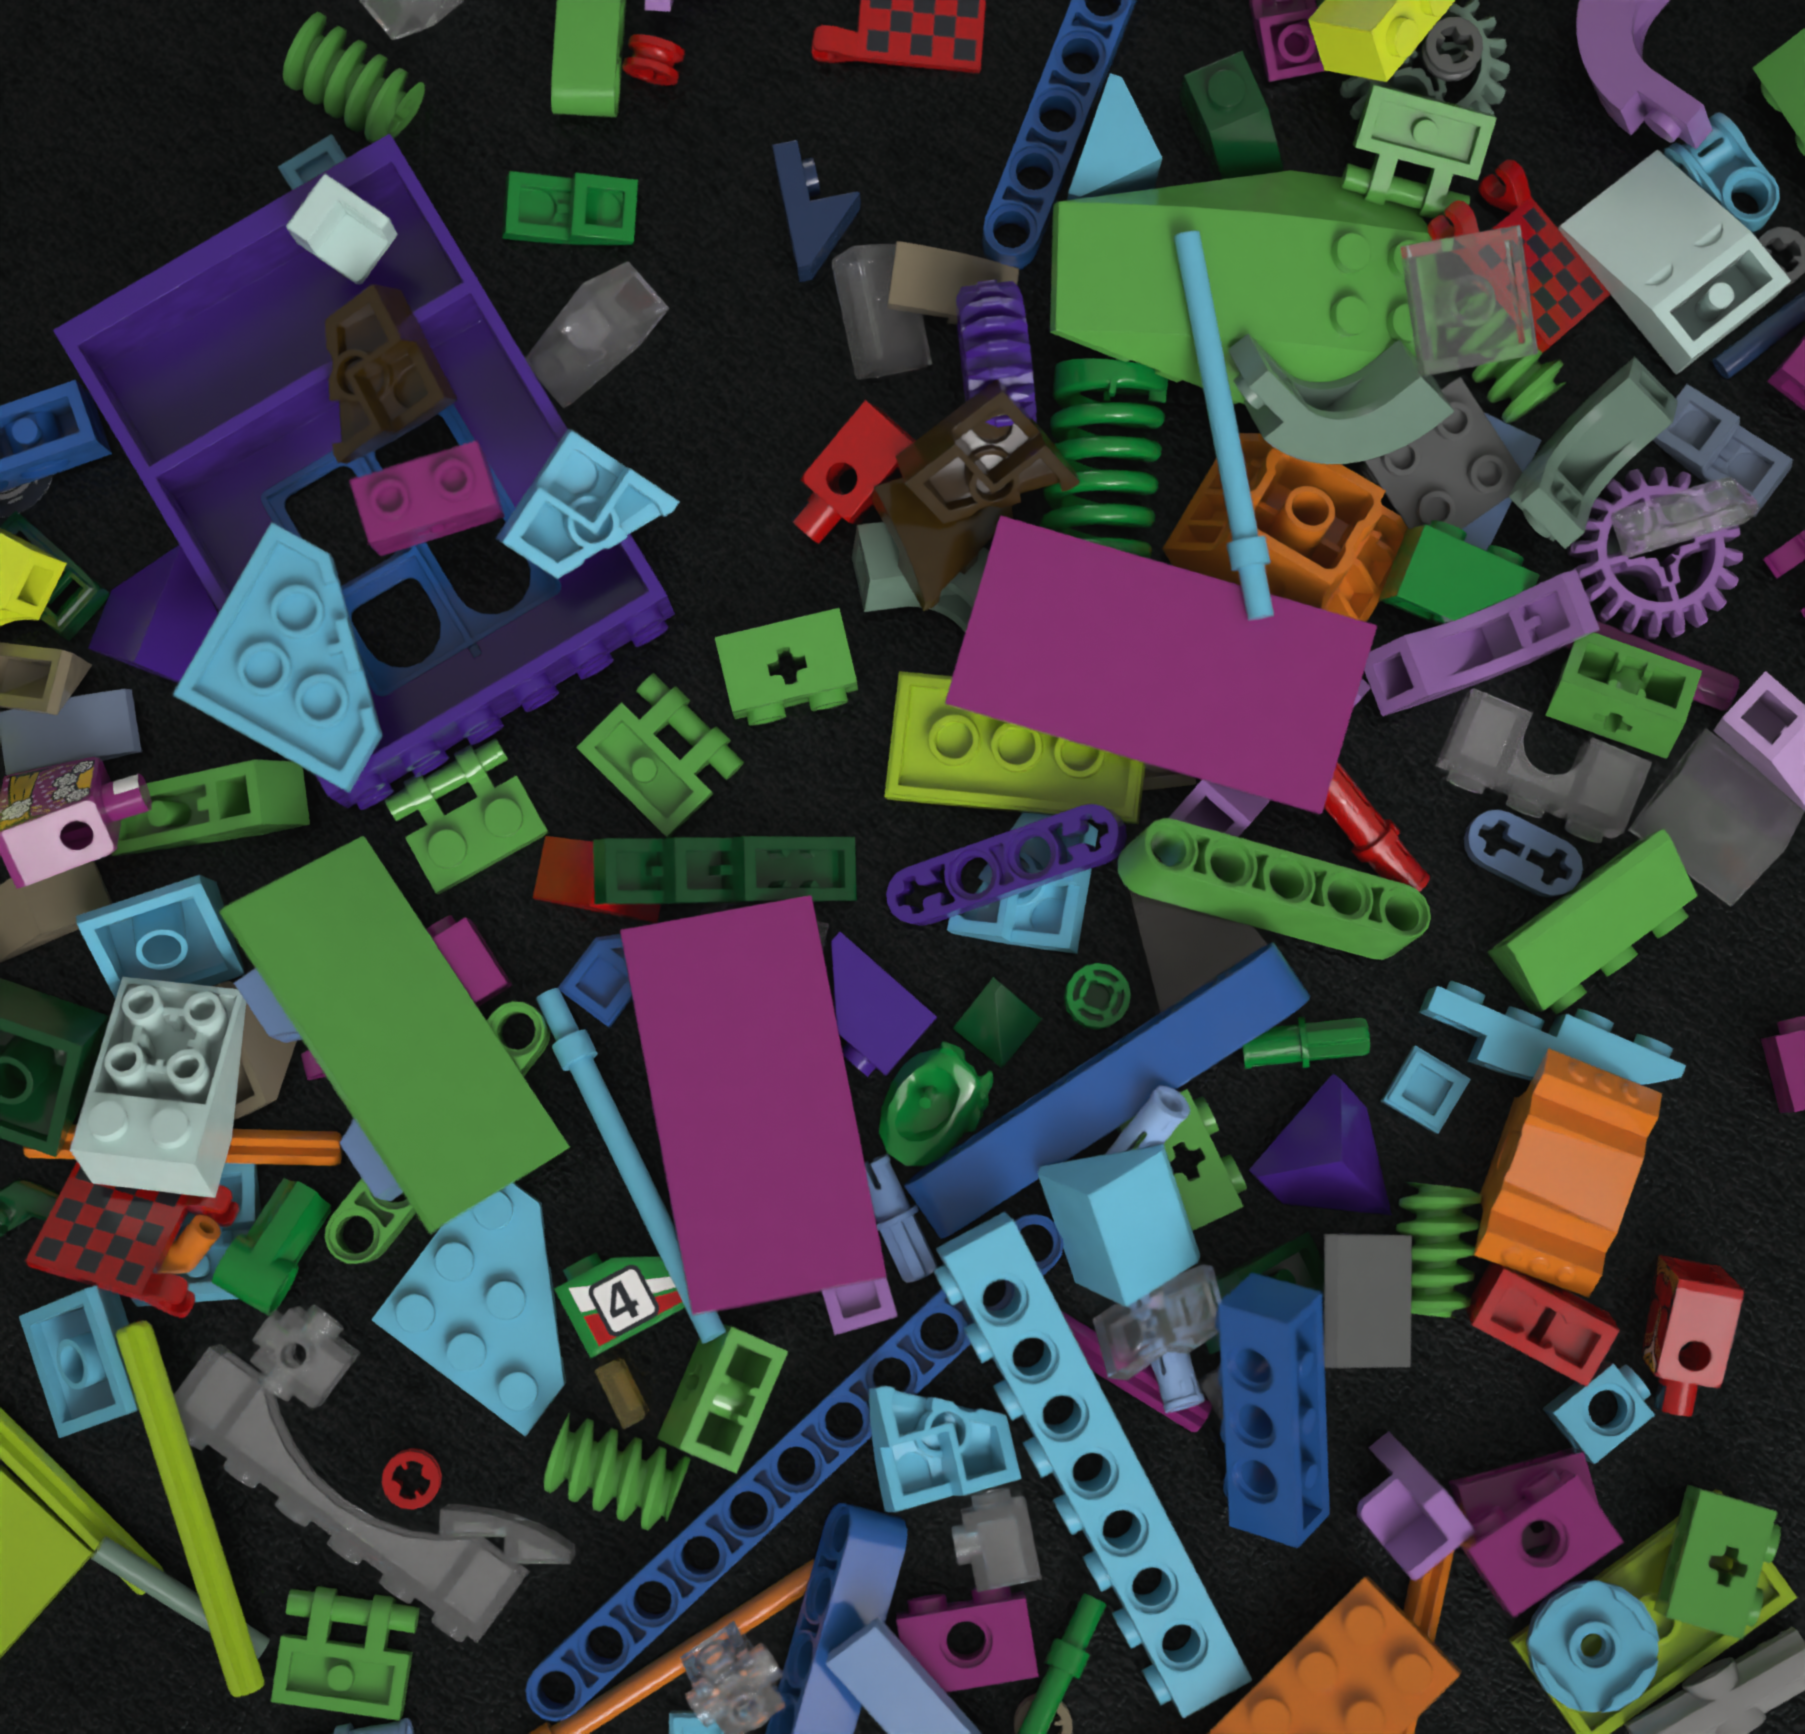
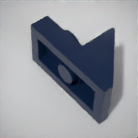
M795 140L772 146L799 282L813 279L857 215L861 203L860 192L810 201L809 197L821 195L813 157L801 160L798 142Z

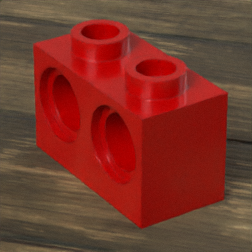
M1492 1261L1470 1297L1472 1298L1471 1306L1465 1308L1473 1326L1586 1387L1589 1385L1619 1332L1609 1312L1564 1288Z

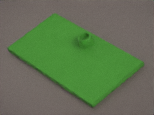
M364 836L239 899L219 912L430 1233L569 1148V1145Z

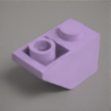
M1765 671L1722 717L1713 731L1805 811V705Z

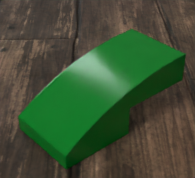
M509 171L506 177L502 239L560 244L632 245L634 242L638 180L575 173L571 179Z

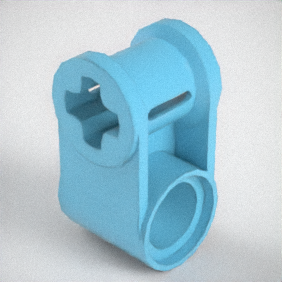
M1718 112L1709 118L1713 130L1697 149L1686 142L1683 145L1674 143L1664 150V156L1739 220L1753 235H1756L1764 227L1777 207L1780 199L1779 187L1774 177L1769 174L1749 148L1738 127L1726 115ZM1734 193L1750 195L1756 200L1759 212L1756 214L1740 212L1734 207L1731 195Z

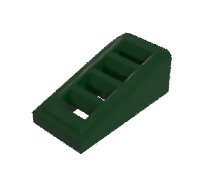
M15 510L0 529L9 531L16 536L20 532L29 539L27 542L67 563L40 618L61 637L70 641L105 603L110 593ZM74 579L80 587L57 612L53 611L49 606Z

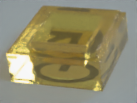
M619 1357L595 1370L623 1429L643 1420L648 1415L649 1409L624 1359L621 1360Z

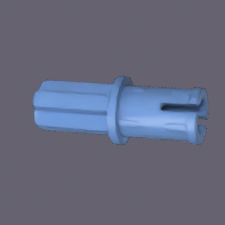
M883 1154L875 1157L871 1166L868 1161L864 1162L877 1230H880L901 1278L906 1283L918 1281L933 1273L937 1269V1262L914 1215L919 1211L917 1204H909L890 1163L889 1155ZM872 1169L874 1170L875 1175H876V1177H877V1179H878V1181H879L880 1184H878V1182H877V1180H876V1178H875V1176H874V1173H873Z

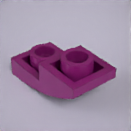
M1249 0L1256 37L1268 82L1326 71L1323 68L1308 21L1319 8L1316 7L1315 0Z

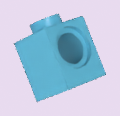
M1605 1361L1601 1362L1587 1387L1576 1381L1543 1408L1544 1412L1573 1448L1583 1451L1586 1461L1593 1464L1597 1463L1654 1416V1413L1644 1402L1651 1393L1638 1375L1626 1364L1618 1370L1613 1363ZM1602 1390H1609L1617 1400V1413L1611 1422L1597 1426L1589 1416V1403L1596 1393Z

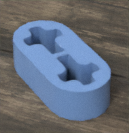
M1502 810L1487 811L1474 818L1466 828L1464 835L1465 851L1473 862L1535 895L1546 898L1558 897L1572 890L1580 881L1583 871L1582 859L1575 847L1567 841L1509 812ZM1497 823L1504 826L1503 838L1520 848L1518 854L1515 855L1505 849L1497 850L1492 856L1484 852L1486 841L1478 836L1480 828L1490 830ZM1554 852L1560 854L1562 858L1559 866L1567 871L1566 879L1556 878L1548 885L1542 882L1543 870L1526 860L1529 853L1543 859L1550 857Z

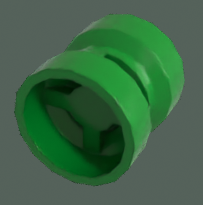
M1096 963L1084 966L1072 976L1065 988L1064 1003L1067 1013L1075 1023L1083 1028L1099 1030L1110 1027L1123 1017L1129 1007L1131 993L1128 981L1120 971L1110 965Z

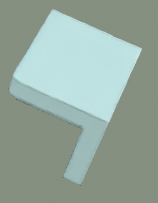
M326 174L323 175L286 226L296 243L355 284H362L398 235L388 217Z

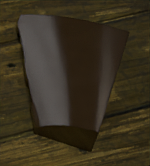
M372 284L325 319L326 349L330 352L333 360L332 372L328 378L329 400L339 402L341 442L332 443L333 455L337 463L348 464L383 447L423 424L458 400L401 289Z
M998 379L987 385L896 456L905 484L943 523L970 517L983 507L1004 508L1021 503L1020 493L1057 483H1059L1063 492L1071 490L1080 483L1076 472L1034 419L1029 417L1018 401L1015 402L1009 396L1007 388ZM1007 415L1015 424L1013 426L996 427L985 422L993 417Z
M903 477L875 486L873 491L872 503L900 550L898 567L923 611L933 608L940 601L941 591L959 572L965 575L978 561L979 551L985 545L993 542L1000 516L1013 519L1011 506L1004 508L989 506L977 510L970 517L943 523L905 484Z

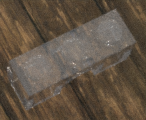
M1474 688L1464 696L1436 763V766L1450 771L1447 777L1449 782L1474 793L1482 794L1485 786L1509 796L1506 802L1507 806L1528 816L1542 818L1544 811L1563 818L1568 821L1565 827L1568 832L1592 842L1601 843L1603 836L1612 839L1624 833L1652 762L1591 738L1581 745L1576 759L1567 773L1560 775L1544 773L1530 763L1524 751V734L1532 717V712Z

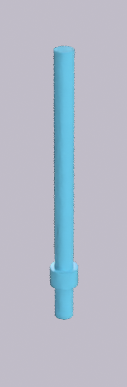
M1188 231L1175 235L1174 240L1233 542L1227 544L1232 571H1239L1248 620H1258L1274 615L1264 566L1270 563L1266 537L1258 535L1200 232Z
M559 988L542 993L536 998V1001L556 1040L552 1045V1049L563 1071H571L702 1343L709 1342L724 1334L726 1330L717 1312L692 1316L675 1225L597 1068L594 1058L598 1053L587 1030L578 1029Z

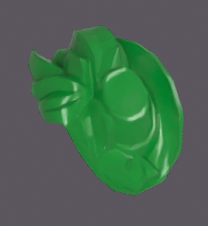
M947 1041L942 1042L941 1046L937 1049L916 1054L902 1066L892 1081L882 1105L879 1134L886 1152L906 1166H925L939 1160L952 1149L963 1134L976 1131L983 1117V1112L989 1104L988 1093L993 1085L992 1071L989 1070L986 1074L977 1076L974 1066L966 1062L964 1050Z

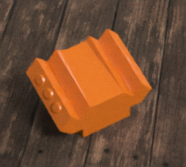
M1239 433L1258 535L1266 537L1270 563L1264 565L1270 594L1367 622L1379 602V597L1405 532L1408 529L1400 515L1381 504V499L1386 490L1342 464H1321L1300 460L1274 448L1263 439L1260 433ZM1216 458L1164 545L1163 551L1175 567L1241 586L1239 571H1232L1227 544L1233 542Z
M1548 1048L1527 1090L1520 1097H1515L1483 1184L1480 1193L1483 1196L1481 1202L1483 1213L1474 1255L1589 1298L1602 1276L1605 1254L1618 1232L1642 1165L1647 1137L1659 1116L1662 1093Z

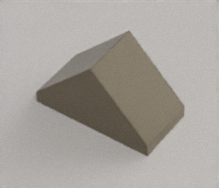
M95 860L16 889L12 878L0 885V963L78 930L76 916L113 904Z

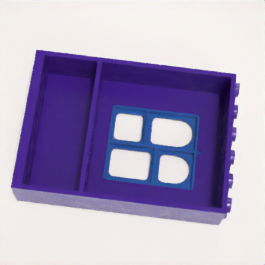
M390 133L53 330L219 612L224 607L271 523L302 539L285 509V502L289 496L341 466L351 468L358 478L382 470L375 457V451L348 464L337 463L332 450V443L341 442L339 402L329 400L328 378L332 372L333 360L330 352L326 349L325 319L370 285L376 284L401 289L458 399L438 413V415L443 417L460 446L478 441L487 457L505 515L503 517L505 522H507L567 431L565 424ZM324 174L388 217L398 234L362 284H355L300 246L286 227ZM629 533L627 535L628 538L609 549L603 548L584 559L582 565L559 578L554 577L527 559L531 570L530 586L523 600L511 610L500 614H481L468 608L457 596L426 542L396 551L391 558L342 585V593L382 737L350 793L316 774L327 795L347 809L354 804H357L360 810L367 809L392 794L394 790L390 783L412 771L415 777H420L441 766L449 759L445 750L467 738L469 743L473 745L495 734L504 726L500 718L521 705L526 712H529L549 702L559 693L555 687L558 683L575 673L578 674L580 679H586L603 670L614 661L610 653L631 640L636 647H639L664 633L669 628L665 620L675 615L667 594L631 534ZM413 578L421 583L436 608L441 622L440 639L434 652L422 663L408 668L391 667L378 661L368 650L353 625L352 614L356 608L401 581Z

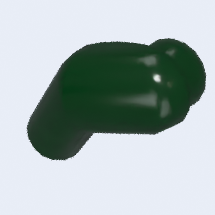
M17 1179L0 1188V1237L31 1217L46 1221L61 1192L25 1179Z

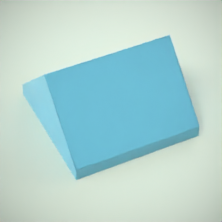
M1109 74L1070 186L1067 200L1155 189L1162 156L1123 78L1120 76Z
M198 875L76 916L77 926L115 1000L122 977L212 986L245 975L234 935L219 913L224 908V904L217 883L204 876Z
M1164 1144L1039 1167L1038 1176L1056 1228L1063 1239V1248L1075 1283L1128 1307L1199 1262L1200 1253Z
M96 1285L19 1316L59 1438L139 1410L116 1338L117 1330L129 1324L118 1293L101 1289Z

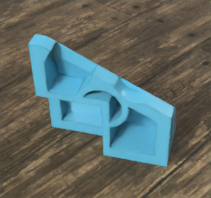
M567 429L496 539L549 574L559 578L582 565L584 559L603 548L609 549L628 538L627 535L646 523L660 515L666 516L673 512L679 501L632 469L625 467L572 430Z
M1023 812L1011 830L1053 815ZM1089 824L1088 832L1074 838L1063 836L1062 827L1057 829V833L1062 838L1066 850L1068 847L1079 843L1096 846L1098 830L1091 824ZM1033 837L1027 840L1021 847L1020 862L1029 873H1038L1049 864L1051 858L1050 846L1042 837ZM1067 850V862L1073 860V857ZM989 863L978 877L983 883L975 894L984 891L991 882L992 870ZM1091 869L953 916L949 919L947 930L952 934L1077 954Z
M889 1386L869 1389L872 1442L885 1512H896L952 1495H966L1021 1479L1006 1415L983 1409L965 1408L955 1405L954 1402L934 1397L924 1398L895 1391V1388Z

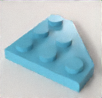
M271 523L173 695L350 793L382 737L334 560L328 553Z
M512 1183L443 1225L371 1320L526 1436L564 1387L566 1377L556 1321L557 1312L551 1268L549 1267L542 1203L516 1183Z

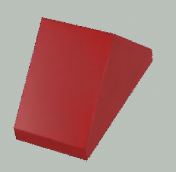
M551 836L545 837L533 899L658 923L662 904H595L593 842Z

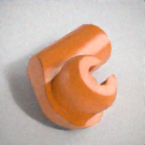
M196 1215L179 1237L174 1240L158 1273L183 1274L191 1272L219 1239L221 1230L218 1224L208 1216Z

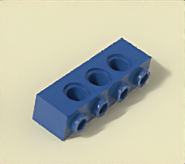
M76 380L0 406V493L112 454L93 397Z
M1251 1273L1230 1294L1222 1298L1215 1315V1326L1217 1331L1220 1332L1221 1364L1218 1371V1383L1223 1388L1224 1419L1221 1425V1439L1225 1443L1227 1468L1223 1489L1225 1496L1228 1498L1229 1526L1298 1548L1330 1515L1322 1292Z

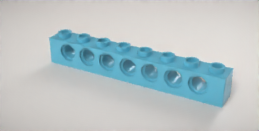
M1003 1212L936 1248L944 1265L935 1269L934 1273L951 1305L963 1300L974 1323L964 1328L965 1333L982 1363L991 1358L994 1359L1004 1380L993 1386L1011 1420L1023 1415L1034 1437L1024 1442V1446L1040 1476L1044 1477L1053 1473L1063 1495L1055 1498L1053 1501L1071 1535L1083 1530L1093 1549L1092 1552L1083 1556V1559L1100 1591L1102 1592L1112 1586L1123 1608L1112 1614L1131 1649L1142 1643L1152 1665L1143 1669L1142 1672L1159 1704L1162 1705L1171 1700L1184 1718L1252 1681L1014 1220ZM1006 1279L1011 1281L1014 1285V1297L1011 1303L998 1311L984 1308L982 1295L985 1288L995 1280ZM1028 1337L1042 1339L1044 1352L1037 1364L1028 1368H1021L1013 1364V1350L1021 1340ZM1057 1395L1072 1397L1074 1403L1073 1411L1065 1422L1056 1425L1043 1422V1408L1049 1399ZM1090 1452L1102 1455L1103 1466L1100 1473L1094 1479L1089 1481L1073 1479L1072 1469L1080 1456ZM1117 1510L1132 1512V1525L1124 1535L1117 1538L1103 1536L1102 1526L1109 1514ZM1148 1567L1161 1569L1162 1579L1154 1591L1148 1594L1132 1592V1583L1138 1572ZM1178 1624L1191 1626V1636L1184 1647L1175 1651H1168L1162 1648L1163 1636L1169 1628Z

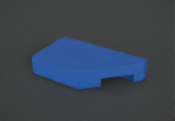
M620 934L596 937L558 987L562 993L609 1028L632 999Z

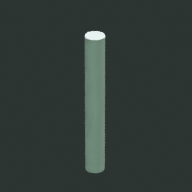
M105 1536L91 1557L92 1560L210 1632L198 1593ZM246 1624L258 1659L267 1647L270 1638Z

